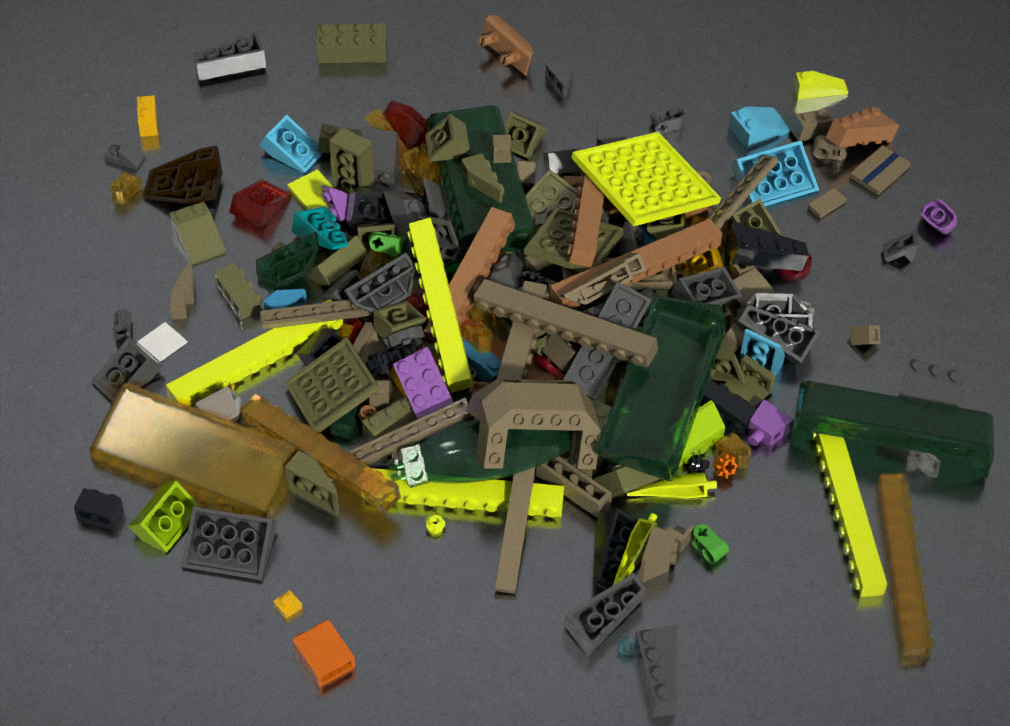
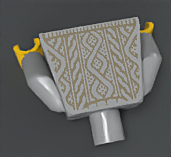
M230 385L231 389L228 386L223 387V389L195 403L194 411L191 406H188V412L184 413L181 411V414L185 421H192L207 430L211 429L212 432H217L223 428L229 437L238 431L233 422L238 420L241 412V397L235 391L234 385Z

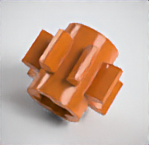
M722 453L721 457L715 456L712 465L716 470L714 474L728 479V475H734L738 466L734 462L735 457L726 453Z

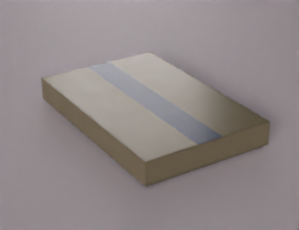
M882 145L850 173V178L876 195H879L908 170L911 163Z

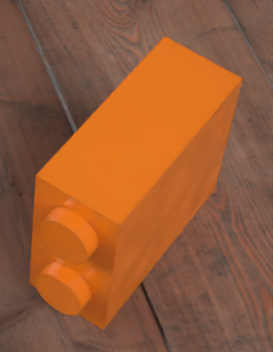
M329 620L316 624L312 629L301 632L292 639L294 652L318 687L355 668L354 655Z

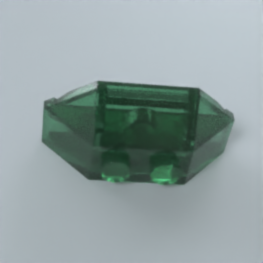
M315 231L256 259L257 276L281 288L309 275L319 250L318 233Z

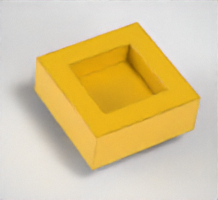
M290 590L273 601L274 607L285 619L303 608L302 603Z

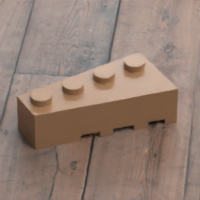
M872 106L833 120L826 138L838 147L856 146L857 143L868 145L871 141L879 144L882 140L890 143L898 130L899 124L883 114L879 108Z

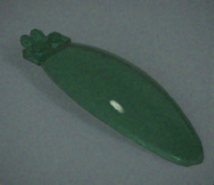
M474 418L437 433L421 445L417 444L400 449L403 460L397 459L390 462L388 468L394 470L404 467L405 471L394 472L390 477L393 481L407 478L408 486L413 488L430 482L473 483L511 476L542 465L570 450L572 430L508 429L503 468H483L475 461L480 421Z

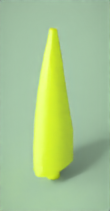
M704 472L692 473L641 486L627 492V496H659L686 499L707 497V489H716L717 482L716 480L707 481Z
M650 513L647 520L638 519L630 534L613 585L628 577L642 560L653 526L658 527L655 522L658 518L657 515Z

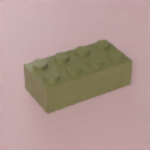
M386 24L318 25V63L386 62Z
M341 128L329 141L333 187L347 194L350 193V186L366 188L369 185L375 187L372 142L354 134L352 131Z

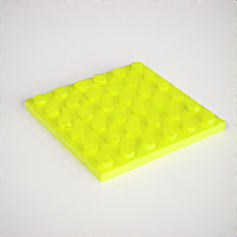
M659 132L575 151L571 156L575 163L633 226L716 205L721 200V197Z

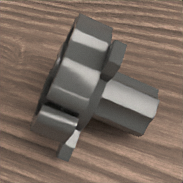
M415 326L387 336V338L383 339V343L389 352L399 350L402 359L418 352L416 346L423 345V343H427L429 340L425 338L422 326Z

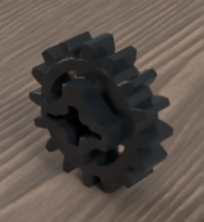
M384 349L367 357L369 361L365 362V365L369 371H373L374 375L393 368L394 362L402 357L399 350L389 352L388 349Z

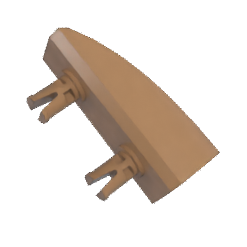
M489 15L485 19L482 34L478 37V44H482V47L488 45L500 55V64L504 63L503 66L511 64L523 75L527 76L533 55L529 42L501 16Z

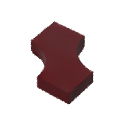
M536 354L533 360L540 367L558 380L564 379L566 374L559 371L557 366L546 358Z

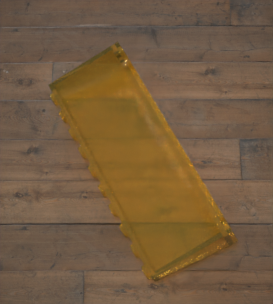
M124 383L118 391L89 449L91 457L97 461L107 462L115 468L120 467L131 474H138L149 481H156L162 485L166 482L177 481L190 495L197 497L201 501H208L219 508H226L237 514L270 519L287 491L285 466L297 453L296 448L289 443L128 383Z

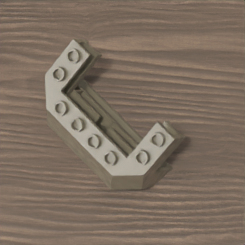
M497 379L472 395L466 411L480 421L475 461L483 468H503L508 429L572 430L568 462L576 464V469H596L601 429L593 403L574 381Z

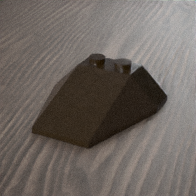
M217 145L200 148L151 169L143 192V198L187 204L215 200L223 173Z

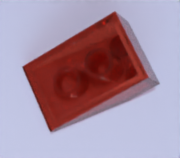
M260 179L233 194L229 213L237 219L250 223L253 227L260 228L269 223L292 194Z

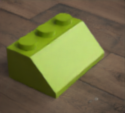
M712 400L666 429L663 452L678 467L688 464L691 457L694 458L695 455L705 453L709 447L719 444L723 440L725 425Z
M177 481L166 482L128 527L142 541L167 553L190 525L193 506L202 507Z

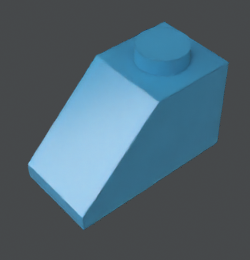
M304 289L276 290L263 300L264 310L302 306L307 303V296Z

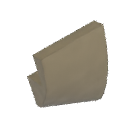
M756 268L733 280L743 296L737 300L736 311L754 293H775Z

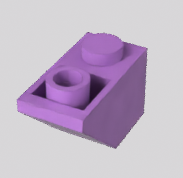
M322 185V198L327 202L329 210L335 215L336 220L342 222L346 219L349 194Z

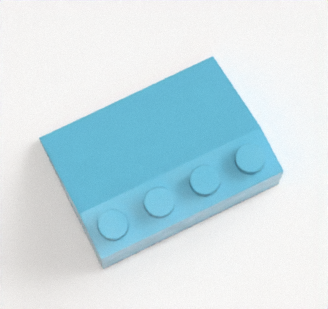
M802 141L739 158L731 164L735 179L739 183L761 156H776L778 159V163L747 197L750 204L761 199L766 207L819 191Z

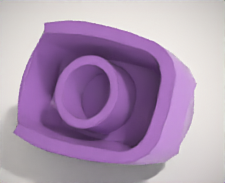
M940 199L928 202L921 210L924 221L942 234L951 232L957 225L956 214Z

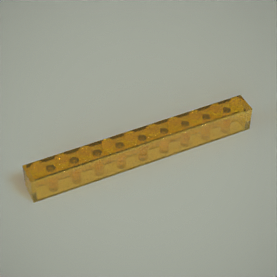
M255 394L239 409L244 422L294 455L298 450L310 454L316 459L329 478L384 514L401 498L399 485L394 480H388L380 471H374L366 462H360L350 452H345L336 443L326 440L321 433H315L307 424L303 425L293 415L289 416L279 406L275 407L268 399L261 398Z
M904 473L880 474L877 486L902 659H928L930 650H933L934 643L933 638L929 637L931 623L926 617L928 604L924 602L923 598L925 596V585L921 584L922 567L918 566L920 552L915 546L917 543V533L913 532L914 515L910 514L912 501L911 498H908L907 494L909 493V482L905 481Z

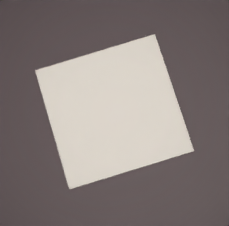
M166 322L137 341L160 362L188 343L186 339Z

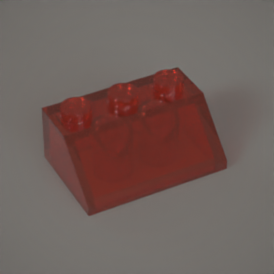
M391 100L380 116L385 121L384 125L398 132V137L404 139L406 145L411 149L418 148L423 150L427 148L425 135L434 126L412 106Z

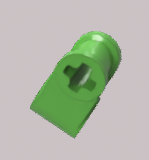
M375 231L370 234L368 241L372 250L399 257L402 255L406 239L398 235ZM377 238H380L381 242H378V244L375 245L373 240H377Z
M699 524L694 528V536L691 540L692 546L709 563L714 564L729 553L727 543L718 537L709 526Z

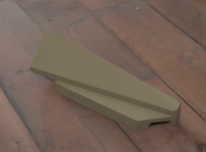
M629 253L559 295L562 298L586 305L612 291L617 281L625 284L634 279L633 275L644 272L647 269L640 253Z
M366 322L353 344L364 363L369 361L367 358L369 355L386 349L383 338L374 331V324Z

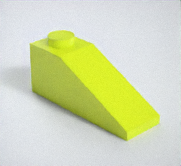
M815 71L796 72L794 90L797 99L848 94L843 79Z

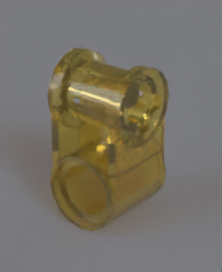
M124 171L110 184V190L113 193V203L117 205L126 203L128 199L140 190L142 179Z
M482 321L477 322L476 325H465L462 327L464 340L477 352H491L493 332Z
M730 432L716 441L715 446L720 455L726 453L735 457L734 462L738 465L737 469H746L749 466L751 448L736 433Z

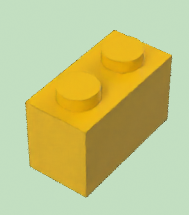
M155 95L137 97L140 136L158 135Z

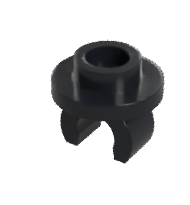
M695 455L694 458L691 457L688 468L691 469V473H705L706 469H709L710 461L701 459L700 455Z

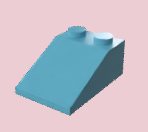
M744 107L730 114L729 128L747 150L791 132L773 107Z
M288 115L259 144L271 157L303 174L323 155V152H317L318 143Z
M749 329L745 330L739 365H741V359L747 355L776 376L784 362L785 353L782 346Z

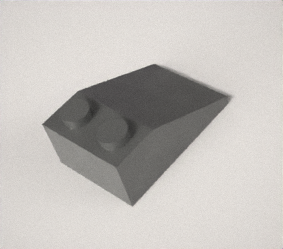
M362 127L361 137L372 142L374 181L395 184L399 172L398 132Z
M128 337L91 382L116 404L150 382L163 366L140 344Z

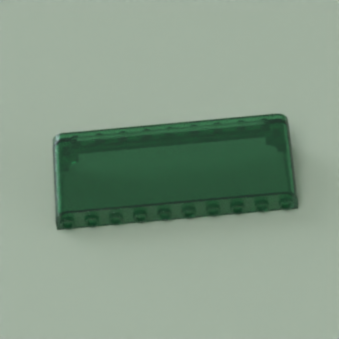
M489 105L431 114L426 121L429 131L449 114L466 124L470 149L458 159L436 161L439 164V174L443 179V189L446 191V201L449 202V212L453 217V227L456 228V237L459 240L460 247L469 249L491 207L511 213L515 222L514 230L509 233L506 244L500 251L524 252V248L533 230V220L511 148V163H493L492 135H507L499 107ZM483 154L485 160L489 161L492 172L496 173L499 184H502L505 193L502 195V203L497 202L468 184L462 174L461 159Z
M655 295L653 303L649 305L648 316L643 320V329L640 333L657 338L658 351L648 368L637 366L632 362L627 363L625 377L621 378L619 393H616L614 397L613 409H610L608 413L607 425L603 426L602 438L596 444V453H598L600 458L671 482L674 480L725 335L726 325L723 305Z
M804 381L799 386L790 439L792 443L800 444V440L803 437L807 436L808 439H811L812 432L968 460L970 461V468H977L979 477L988 478L994 458V419L987 412L814 381Z

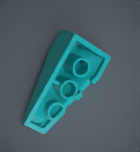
M325 206L294 212L292 232L299 239L332 250L349 246L344 233L340 231L339 223H336L335 215Z

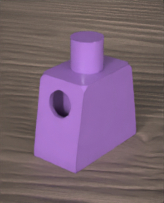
M764 399L749 421L748 433L751 435L748 437V441L754 446H757L760 441L767 446H772L792 431L794 418Z

